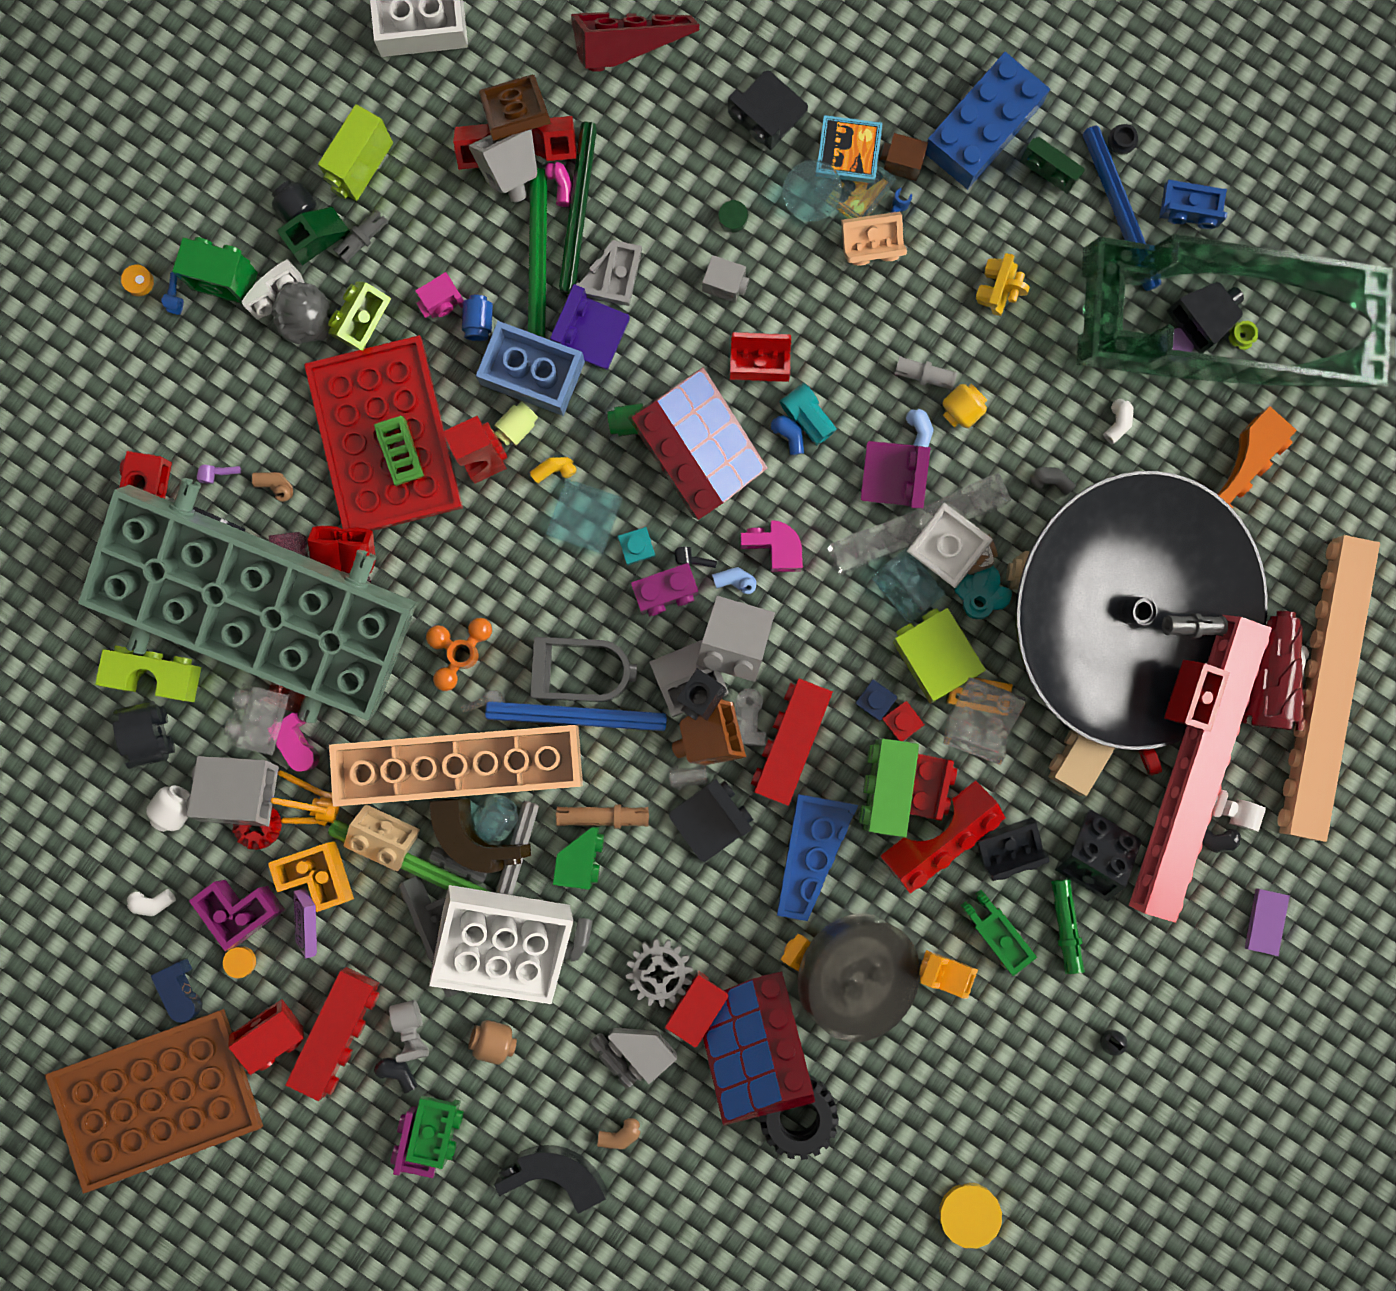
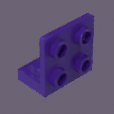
M573 284L550 340L581 351L585 362L608 370L630 321V316L587 298L585 288Z

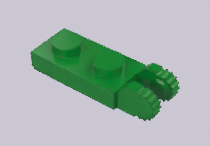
M980 889L975 894L978 901L990 912L987 916L980 919L975 909L966 901L960 906L975 924L974 928L1012 976H1015L1034 961L1037 956L1000 908H996Z

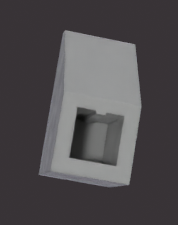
M613 1028L609 1032L608 1038L611 1041L608 1045L618 1057L625 1056L631 1063L629 1066L630 1071L639 1081L644 1079L650 1084L677 1060L676 1051L657 1030Z

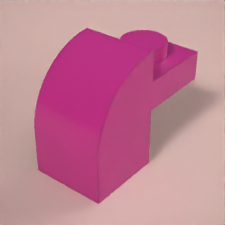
M771 520L770 532H765L764 528L746 529L747 533H741V549H770L771 572H801L803 568L801 541L797 533L789 525Z

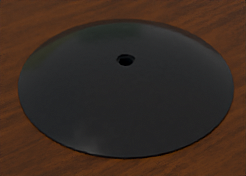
M1135 471L1103 479L1082 490L1065 503L1045 525L1029 552L1022 571L1016 602L1017 640L1028 678L1046 707L1067 727L1089 740L1114 748L1130 750L1154 749L1182 741L1187 726L1164 717L1183 659L1207 664L1216 635H1202L1199 638H1191L1188 635H1165L1162 630L1163 619L1167 615L1189 616L1192 613H1198L1204 617L1231 615L1243 617L1266 626L1268 595L1263 564L1257 546L1241 518L1228 503L1204 485L1187 477L1159 471ZM1137 605H1138V607H1139V612H1138V614H1137V616H1136L1135 610H1136V607H1137Z

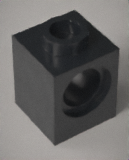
M697 668L676 700L684 705L681 711L689 717L697 720L700 716L708 720L727 692V689ZM700 690H706V701L702 704H694V695Z

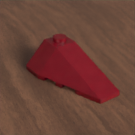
M610 13L571 14L578 58L585 69L593 72L604 71L605 67L617 66L699 31L700 26L691 15L656 14L652 16V20H647L645 17L637 16L636 13H627L623 19L610 18Z

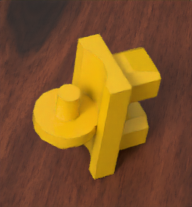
M1005 253L1003 259H988L985 267L986 278L996 279L995 285L992 287L981 284L976 294L977 302L990 307L994 315L1002 316L1007 298L1009 302L1016 303L1018 295L1026 296L1030 289L1029 285L1023 282L1025 274L1017 272L1018 265L1013 262L1015 258L1013 254Z

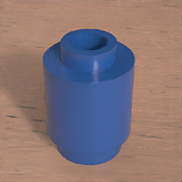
M470 295L469 299L463 301L462 331L464 332L465 339L486 341L488 340V334L492 332L493 303L487 301L486 296Z

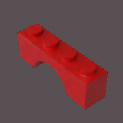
M573 116L550 118L551 124L531 129L535 155L544 158L546 161L576 158ZM488 124L455 127L453 143L458 170L479 168L469 149V145L491 135Z
M478 415L443 431L455 460L460 466H465L474 484L507 469L503 460L508 459V456L493 429H491L488 422L483 424Z
M976 780L952 799L954 805L953 819L942 834L926 841H914L903 837L880 856L890 872L909 894L923 887L932 876L941 869L947 868L956 857L965 850L972 848L980 838L989 831L996 829L1006 818L998 802Z

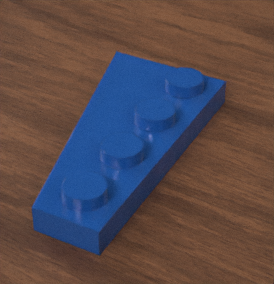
M797 795L777 916L808 921L858 805Z

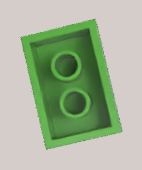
M881 738L876 739L875 744L869 746L867 762L872 763L871 774L865 775L863 793H868L866 805H861L859 813V823L863 824V830L907 837L919 744Z

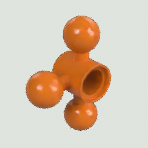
M475 618L470 622L468 626L470 636L467 640L452 641L449 631L440 625L433 626L427 631L426 641L428 645L434 649L445 648L450 662L448 667L440 668L435 672L433 682L436 688L441 691L452 690L458 681L456 673L459 668L468 669L477 663L479 654L475 647L478 641L487 640L492 634V625L487 619ZM467 646L470 650V657L467 661L460 663L456 659V652L460 647Z

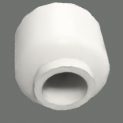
M176 785L162 787L146 808V814L151 825L162 832L166 830H179L188 819L186 803L191 794L184 788Z

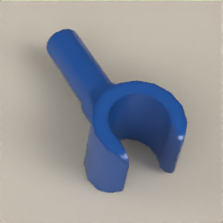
M899 188L892 200L893 208L890 213L907 210L912 200V194H910L908 200L902 201L899 199L902 188Z
M171 272L169 289L167 294L163 295L161 302L167 312L180 315L183 310L184 301L182 298L176 297L178 277Z

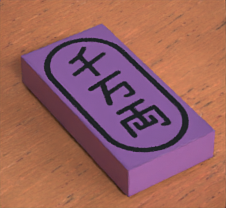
M307 890L294 891L295 941L306 959L316 956L317 953L316 905Z

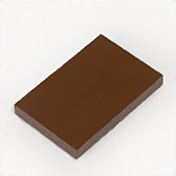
M533 74L479 91L493 141L551 124L537 80Z

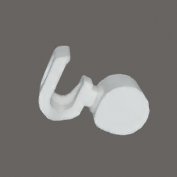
M1221 790L1216 798L1212 817L1228 816L1231 818L1230 824L1259 832L1266 808L1245 800L1237 799L1236 802L1227 800V791Z

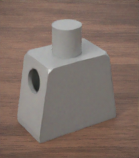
M531 130L494 141L492 136L489 135L469 145L475 161L491 188L501 193L508 192L511 202H519L527 197L524 183L536 178L538 174Z

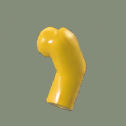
M551 457L531 470L530 475L535 482L540 483L554 472H561L563 478H570L576 473L577 469L573 465L574 461L569 457Z

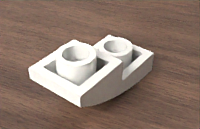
M286 259L254 284L242 300V304L259 320L272 313V305L275 302L276 296L284 287L290 284L305 282L301 273Z

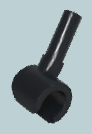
M678 547L675 550V561L678 565L689 563V565L698 564L716 568L717 561L692 557L691 547Z

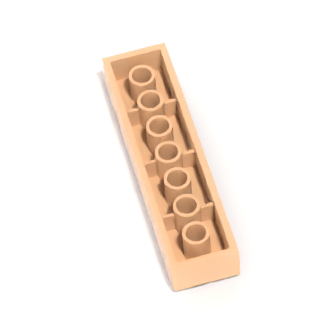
M577 725L329 745L333 807L583 786L579 727Z

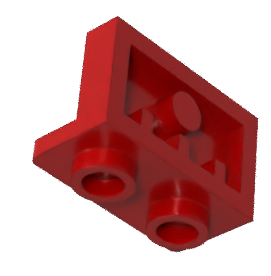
M918 753L910 814L942 821L943 815H948L951 805V798L947 797L949 785L954 786L957 776V768L953 767V760Z

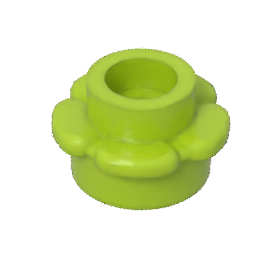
M1250 321L1236 322L1229 330V342L1232 346H1238L1241 350L1251 348L1252 343L1257 341L1258 329ZM1240 333H1244L1245 337L1242 338Z

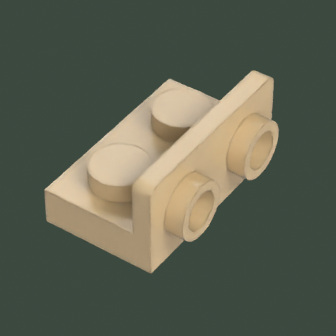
M365 804L349 825L344 847L394 871H399L405 855L418 838L420 829Z

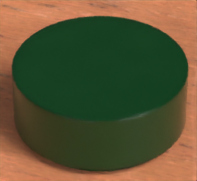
M736 200L725 202L719 209V224L728 232L742 230L748 220L747 208L743 203Z

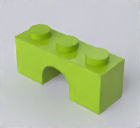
M115 645L114 651L102 649L95 685L136 692L140 677L150 671L154 674L157 681L155 696L195 702L202 667L192 665L193 659L174 656L173 662L162 660L163 654L146 651L143 656L133 655V650L129 651L126 647Z

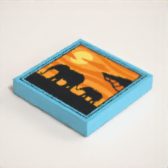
M824 115L816 176L874 184L883 123Z

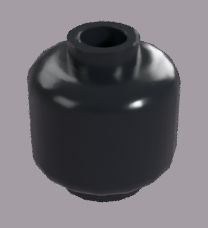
M288 180L272 193L274 197L272 208L285 223H288L301 213L314 211L317 205L315 198L300 182L292 183Z

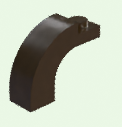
M470 798L430 802L431 823L439 844L455 862L463 867L477 872L493 873L503 870V865L521 864V858L531 856V844L494 845L482 839L472 823Z

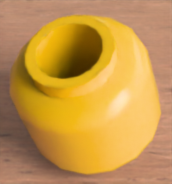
M972 383L969 386L959 384L944 398L942 404L946 412L943 416L954 428L958 424L964 428H970L986 413L987 407L985 403L988 400Z

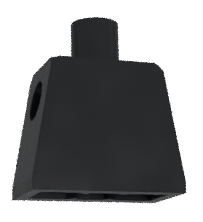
M1215 282L1181 297L1166 311L1194 345L1198 354L1202 355L1215 345L1243 316V312L1238 305L1244 301V295L1237 287H1232L1226 291L1221 283Z

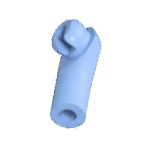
M912 409L907 413L906 421L911 426H914L917 431L913 445L928 447L934 428L927 412L922 409Z
M739 567L712 574L716 589L731 584L744 594H751L756 590L755 578Z

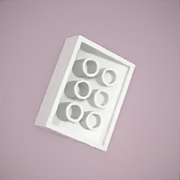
M449 885L441 916L429 986L552 1004L573 925L570 905Z

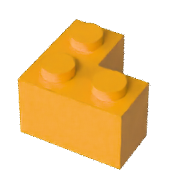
M336 841L328 842L268 863L276 891L281 892L307 883L312 900L316 905V912L354 899Z

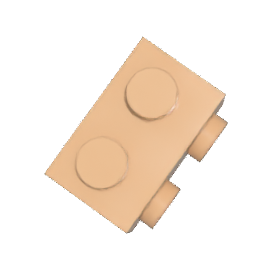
M901 212L841 220L843 252L848 263L861 266L869 264L870 260L895 261L899 259V256L907 255V248L903 241Z

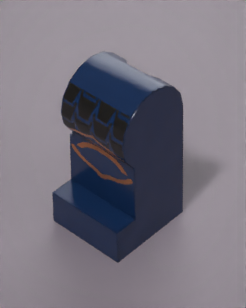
M188 959L182 960L150 976L172 1020L180 1023L196 1017L202 1010L203 1005L200 996L192 991L185 975L186 972L192 970Z

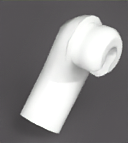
M169 889L164 890L153 899L144 897L140 892H133L127 897V908L133 914L155 916L174 903L176 898Z

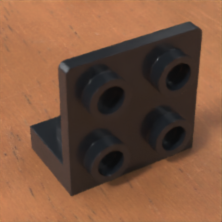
M1089 810L1084 817L1073 848L1058 861L1055 871L1108 902L1126 887L1142 841L1098 813Z

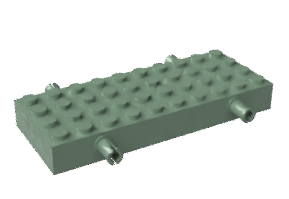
M181 478L174 503L132 485L114 490L78 604L132 625V633L126 645L127 650L132 651L133 647H136L134 653L145 654L152 633L305 695L298 718L303 721L305 716H308L306 719L307 723H316L322 703L367 721L375 714L418 602L367 581L373 563L376 560L374 554L370 553L369 556H366L367 551L357 550L350 574H347L195 512L193 507L201 484L197 481L192 484L193 480L188 478Z

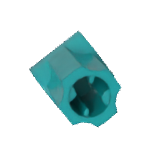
M805 383L799 385L779 401L787 416L793 421L798 422L816 446L828 439L837 430L818 405L819 401L816 395Z

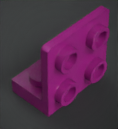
M868 441L866 445L861 500L907 505L912 508L923 509L931 447Z

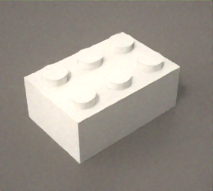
M370 0L374 42L381 57L468 48L463 0Z

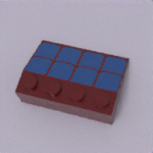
M704 367L628 417L692 517L697 520L726 502L768 469Z
M780 971L753 978L724 990L728 993V998L703 1037L723 1126L814 1103V1092L783 972Z

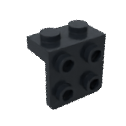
M764 71L743 94L735 89L728 97V113L736 123L745 127L757 142L764 144L770 151L808 111V104L771 71Z
M717 779L713 780L672 810L669 815L671 821L699 860L703 862L708 861L740 836H744L752 830L749 823L754 819L743 805L737 808L731 800L735 793L725 780L721 783Z

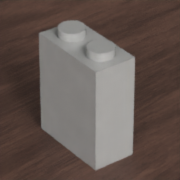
M717 596L696 665L756 682L775 612Z
M197 756L196 765L192 770L193 784L191 795L186 803L187 817L200 822L269 827L273 805L270 800L274 798L279 766L266 760Z

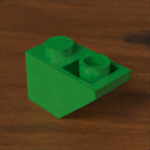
M591 827L557 854L553 885L590 890L592 883H598L600 865L595 864L596 852L602 853L604 834H599L600 827Z

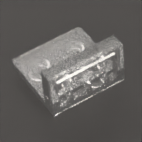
M968 678L946 722L943 743L1001 765L1006 756L1007 737L1026 704V698L977 679Z
M243 683L241 689H236L233 697L232 706L236 707L233 719L228 718L224 735L228 736L227 742L235 747L273 755L289 695Z

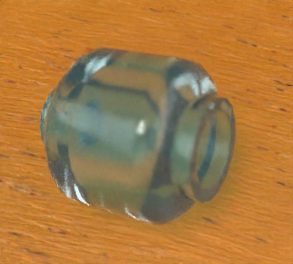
M499 795L486 798L473 817V823L477 829L478 836L485 841L505 840L518 822L517 806L505 796Z

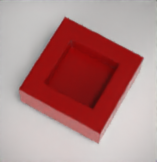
M904 701L882 718V721L897 741H904L925 725L907 701Z

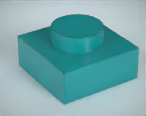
M647 527L618 536L627 566L656 557Z

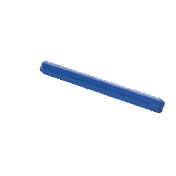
M1097 125L1089 127L1083 132L1084 140L1143 287L1146 291L1154 290L1161 285V279L1101 130Z
M487 702L485 707V717L488 720L664 731L667 722L666 714L503 702Z

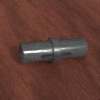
M376 208L358 227L354 225L350 229L352 232L333 249L340 256L349 248L341 256L345 263H348L364 245L368 247L371 244L370 239L389 223L384 216L376 223H373L381 216V213Z
M1192 613L1189 616L1167 615L1163 619L1162 630L1165 635H1188L1191 638H1199L1202 635L1224 636L1223 634H1226L1228 631V621L1224 616L1204 617L1198 613Z

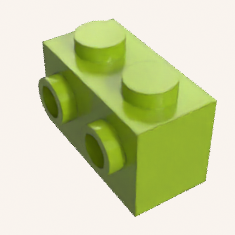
M356 282L355 285L351 284L346 289L343 295L345 303L341 310H336L331 316L328 323L331 328L328 334L353 349L363 351L391 298L366 282Z

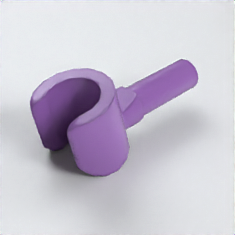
M201 465L198 468L197 480L200 483L213 484L215 475L241 474V467L220 468Z

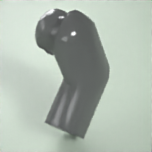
M1039 467L1035 470V474H1032L1030 477L1031 483L1036 488H1042L1045 484H1054L1065 496L1077 486L1056 467Z
M578 919L574 943L567 944L564 959H571V962L579 960L589 945L592 920Z

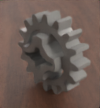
M655 938L651 947L646 941L643 942L642 947L644 951L640 952L635 949L633 955L636 961L628 960L627 966L633 968V971L626 973V978L634 979L629 989L630 991L636 989L640 991L637 996L638 1000H641L644 996L648 997V1006H652L654 1000H659L660 1006L664 1007L665 999L668 998L673 1004L676 1003L675 994L679 993L684 996L686 990L682 985H691L692 979L685 976V974L693 971L692 966H685L684 964L688 961L689 955L680 956L679 953L682 946L678 945L672 949L670 947V939H667L664 945H660L658 938ZM663 952L671 955L678 964L669 963L664 958ZM652 953L650 964L639 968L642 960ZM656 965H661L662 970L668 971L661 980L657 978L656 974L650 973L655 971ZM680 977L677 984L667 991L668 982L672 978ZM648 981L655 987V992L647 989L642 982Z

